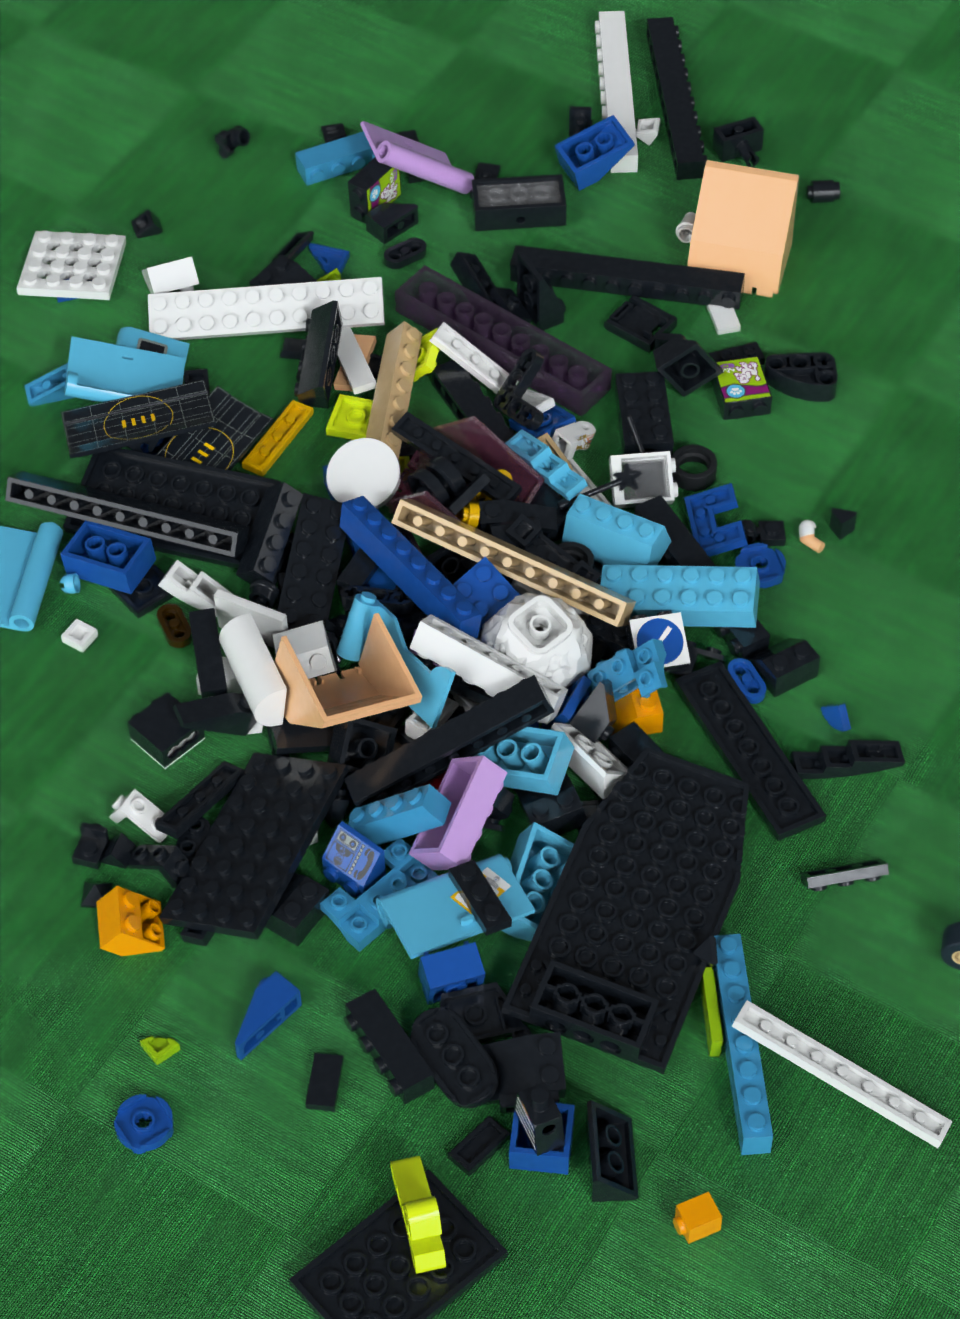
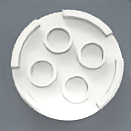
M372 438L352 440L340 447L332 456L327 468V485L330 493L338 502L343 503L364 496L378 509L389 502L398 490L401 481L399 460L393 450L379 440Z

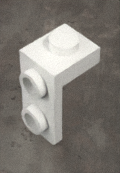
M136 789L126 796L121 794L111 807L115 810L109 818L116 824L127 817L157 843L163 842L167 834L156 830L155 822L165 813Z

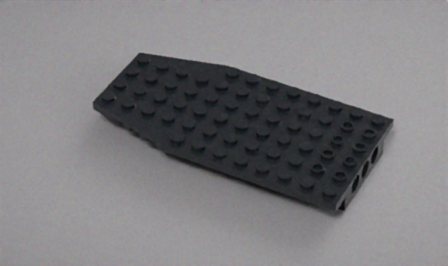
M646 747L627 770V774L623 779L618 781L613 787L609 796L598 805L595 813L584 822L505 999L501 1013L551 1032H560V1035L664 1074L702 980L704 970L707 967V964L700 961L693 952L709 936L720 935L740 884L749 783Z

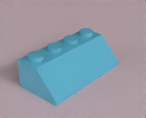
M579 493L567 512L561 543L576 542L585 545L594 555V562L601 565H657L672 541L665 526Z

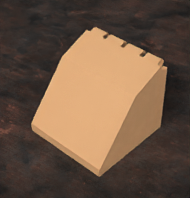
M707 160L694 220L687 266L745 273L744 293L752 295L754 287L757 288V296L772 298L773 293L778 294L792 246L799 175Z
M379 613L373 615L359 660V666L341 671L342 679L338 677L337 673L318 676L317 680L315 678L308 680L287 636L281 637L274 663L287 688L284 717L290 724L326 728L421 702L422 694Z

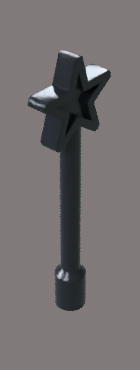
M626 463L623 472L613 474L616 480L584 492L582 495L591 497L620 485L619 491H622L627 486L637 490L638 485L635 479L642 472H631L629 464ZM577 496L570 501L566 498L557 501L560 511L571 507Z

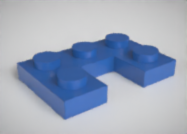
M732 483L684 497L693 537L709 557L748 545L741 520L724 526H717L715 514L738 508Z

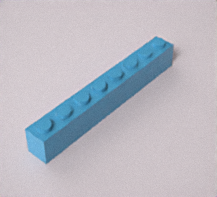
M741 934L716 935L714 937H716L718 963L713 970L741 1155L771 1153L773 1132L759 1045L757 1041L732 1027L747 1000L751 1002Z

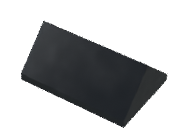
M590 1100L587 1102L586 1128L592 1202L636 1200L639 1196L632 1118Z

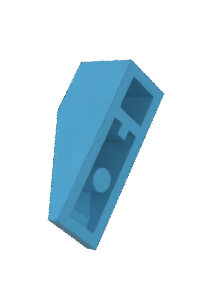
M68 363L24 385L28 404L31 407L75 398L64 396Z

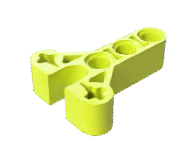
M420 1155L390 1161L392 1177L405 1222L415 1273L419 1274L446 1268L445 1252L440 1236L442 1229L439 1209L435 1196H431Z

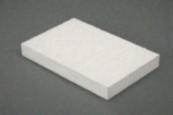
M218 589L214 594L216 614L220 628H223L229 621L240 615L251 613L262 638L272 648H275L272 635L288 630L287 615L223 590Z

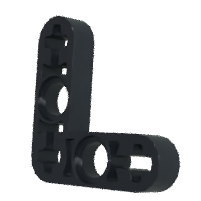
M534 348L524 351L494 398V407L531 431L538 429L544 419L542 411L521 399L544 363V356ZM522 376L520 382L516 385L518 379ZM521 406L520 411L516 414L517 409ZM529 414L532 415L530 420L527 418Z
M357 585L347 586L341 590L342 605L347 609H351L355 595L362 592L374 594L377 597L376 599L395 615L409 614L416 606L397 585L394 590Z

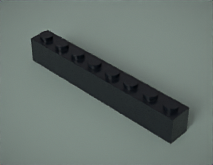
M661 495L635 506V515L661 524L667 530L672 542L661 558L664 566H716ZM758 619L756 628L714 627L716 634L727 643L731 654L736 655L738 658L746 659L769 647L770 634Z
M532 675L521 680L511 688L497 693L489 700L473 706L467 712L451 718L434 730L427 731L423 736L402 745L390 754L378 758L368 766L354 771L351 775L344 778L345 783L357 807L412 790L447 771L452 759L473 757L555 711L536 676Z

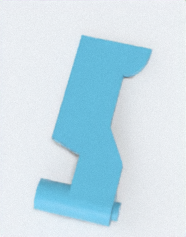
M370 592L356 594L336 650L337 654L349 661H359L373 615L379 613L422 694L421 702L409 705V707L431 728H436L456 672L449 667H435L431 671L408 650L396 616L380 603L374 594Z

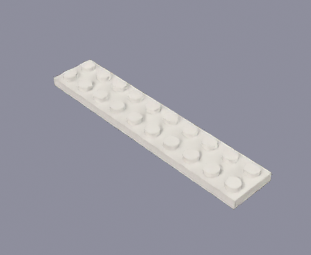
M382 277L148 294L149 332L175 340L306 331L307 318L311 319L312 310L333 300L338 301L343 322L342 328L385 325Z

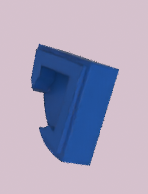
M845 703L820 707L824 718L834 729L839 731L851 729Z

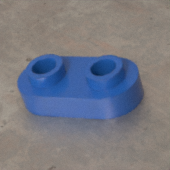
M743 658L732 660L728 664L727 671L749 703L757 704L762 702L766 695V684L753 664Z

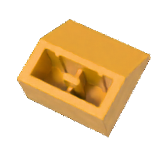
M116 886L96 902L100 949L119 956L159 952L165 949L163 923L159 918L162 913L160 901Z

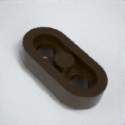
M176 604L161 606L157 611V620L168 644L174 648L188 646L192 641V632L182 609Z

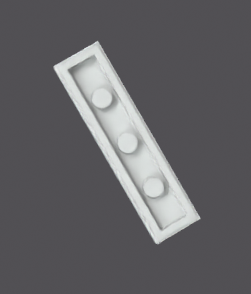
M445 322L439 326L430 339L432 344L496 394L509 376L507 371Z

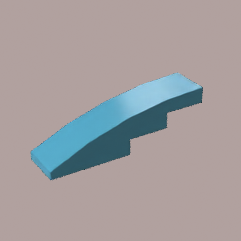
M523 429L503 444L525 467L569 501L588 486L585 478L572 471L567 462L552 453L548 445Z

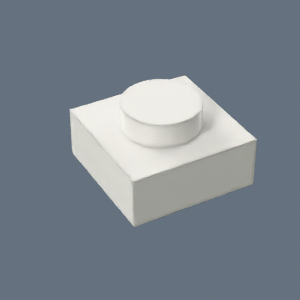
M76 619L61 635L63 643L83 653L98 637V631L96 628Z

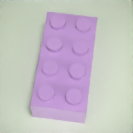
M485 756L452 759L438 789L452 803L445 824L418 833L409 855L431 870H449V868L469 862L472 850L482 835V828L487 817L493 811L494 801L504 786L503 781L508 772Z

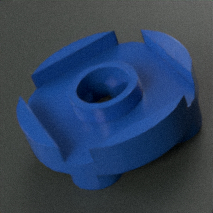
M754 543L743 547L740 550V554L736 556L734 567H756L757 563H760L761 566H766L764 568H757L760 588H769L783 581L786 560L782 552L777 548L774 551L768 548V544Z
M146 1094L132 1096L125 1100L117 1110L118 1114L114 1120L117 1138L126 1148L131 1149L136 1154H143L146 1151L159 1148L174 1133L172 1110L168 1103L158 1096L156 1098L147 1097ZM143 1118L145 1121L150 1119L152 1121L149 1123V1126L143 1128L138 1127L140 1125L139 1120Z

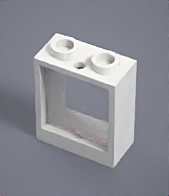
M670 451L610 456V482L616 480L613 477L614 473L623 472L626 463L629 464L631 472H642L635 479L638 485L637 490L627 486L622 491H619L620 485L611 488L612 504L614 507H635L659 495L669 505L675 501L674 497H678L677 482H673L672 473L676 472L675 458H671Z

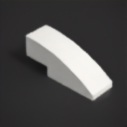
M179 560L175 561L158 584L159 587L199 610L214 608L216 617L214 594L218 589L231 593L203 571L196 574Z

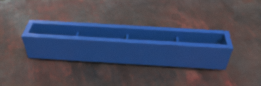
M364 496L343 502L339 527L427 616L432 614L475 639L478 638L482 613Z

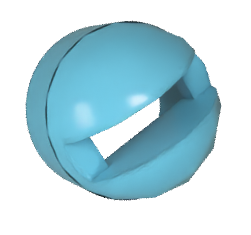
M77 573L66 574L61 578L60 583H64V587H61L63 592L67 594L80 592L81 584Z

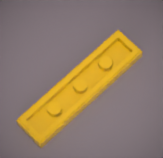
M292 400L242 461V468L263 477L312 417L314 409Z

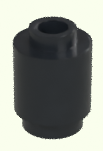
M833 179L812 180L810 185L806 187L807 199H811V203L834 202V200H839V181L834 182Z

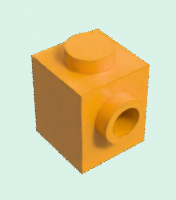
M708 1191L677 1204L673 1224L677 1233L684 1235L687 1243L690 1244L720 1231L722 1215Z

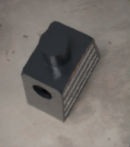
M540 1083L518 1092L514 1110L536 1155L539 1156L565 1146L562 1116L547 1085ZM547 1126L546 1131H549V1132H548V1133H542L543 1129Z

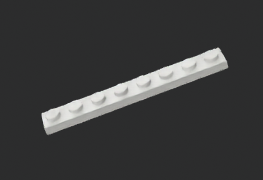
M747 1000L732 1025L733 1028L934 1147L938 1148L941 1145L952 1123L951 1120Z

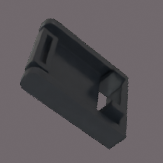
M635 295L629 298V302L625 301L604 322V328L607 331L648 353L655 348L656 333L654 335L652 333L658 327L661 329L656 333H671L677 327V317Z

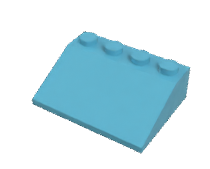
M533 822L519 834L510 860L512 872L533 905L535 913L512 921V927L501 930L512 937L532 941L574 846V843L536 822Z

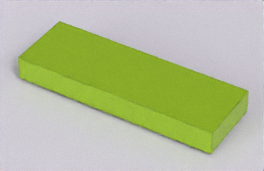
M706 967L700 982V991L709 1057H718L721 1054L723 1045L714 970L712 967Z

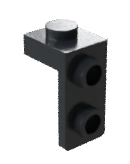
M141 844L132 852L127 866L131 869L159 870L173 888H176L181 878L190 869V861L176 845Z

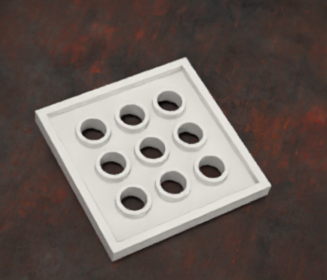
M45 230L35 231L17 285L18 295L110 300L126 246V236L49 232Z

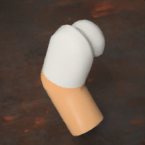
M812 520L802 521L799 525L800 542L816 553L822 552L825 543L815 537V522Z

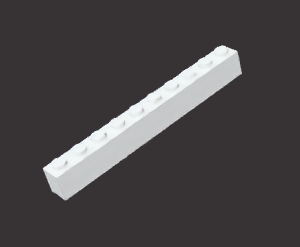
M625 11L599 12V20L595 21L597 62H600L598 63V76H602L599 77V89L604 90L600 92L601 105H605L602 106V119L614 115L635 144L610 169V172H637L638 149Z

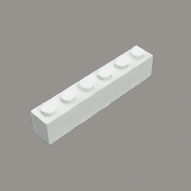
M432 614L420 621L409 647L416 651L417 655L421 658L430 659L439 664L440 667L453 669L457 675L462 677L463 681L479 686L492 697L518 684L521 680L535 675L555 711L537 721L539 723L548 724L557 716L568 692V689Z

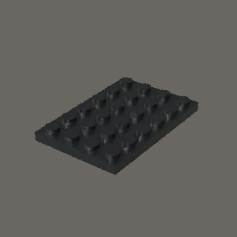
M428 1169L425 1171L431 1196H435L439 1209L442 1229L440 1236L445 1252L446 1268L419 1274L415 1273L405 1222L396 1194L289 1279V1284L320 1319H432L507 1258L508 1251Z

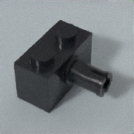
M755 116L715 127L713 150L722 162L742 157L748 167H751V164L755 166L759 162V157L755 152L761 151L763 148L764 129Z
M589 615L584 621L593 635L591 669H594L601 659L609 660L615 656L617 651L629 648L625 626L616 627L592 615Z

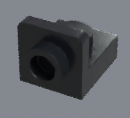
M82 822L80 826L82 836L72 855L73 864L99 869L101 858L110 841L108 830L96 823L88 824Z

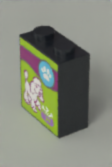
M375 157L348 181L351 217L366 224V213L382 203H393L401 195L400 170L379 163Z
M759 356L716 362L723 369V373L712 379L711 383L723 420L771 414L772 395Z

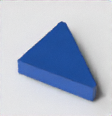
M309 243L308 245L310 253L325 274L336 268L342 274L350 257V251Z

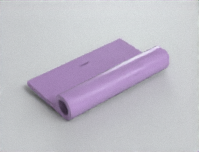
M362 121L360 123L379 163L462 194H467L471 191L472 180H474L473 174L452 166L445 152L368 122Z

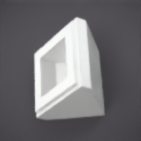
M660 118L638 119L636 137L650 146L658 135Z

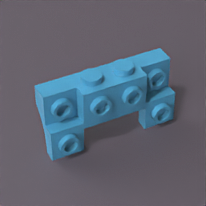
M651 639L634 650L629 648L621 649L609 660L597 663L594 669L587 672V678L592 681L587 691L591 694L600 681L609 679L612 682L614 701L616 702L638 688L641 697L649 698L652 692L659 688L668 687L664 674V661L667 654L662 640ZM583 704L579 705L576 710L579 711Z
M403 839L396 840L384 850L385 864L391 871L356 900L339 887L320 903V910L333 921L347 942L359 952L386 929L393 927L391 924L385 925L381 920L376 906L377 898L439 876L409 855L411 846Z

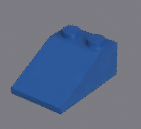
M612 115L554 146L559 164L580 191L598 182L635 144L616 117Z

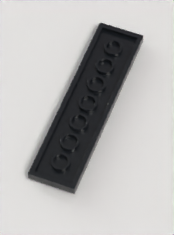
M721 661L675 679L674 686L735 778L749 783L748 797L777 841L825 822L826 814Z

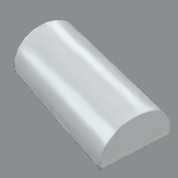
M251 613L240 615L229 621L222 628L219 634V642L255 720L264 726L282 725L287 688Z

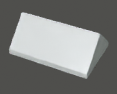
M554 723L551 726V730L565 732L575 747L568 766L603 800L606 799L617 782L621 781L627 774L628 768L600 741L593 743L571 724Z

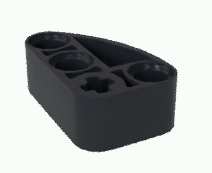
M826 352L774 354L766 358L764 374L768 385L777 391L797 399L814 402H828L836 397L838 374L834 356Z

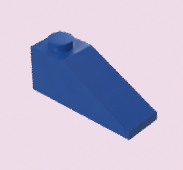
M277 971L271 976L263 978L255 989L235 1040L236 1055L239 1060L244 1059L302 1006L300 990Z

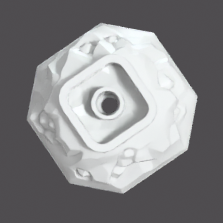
M526 592L516 596L482 625L481 642L564 688L569 687L591 670L593 635L583 619L561 598Z

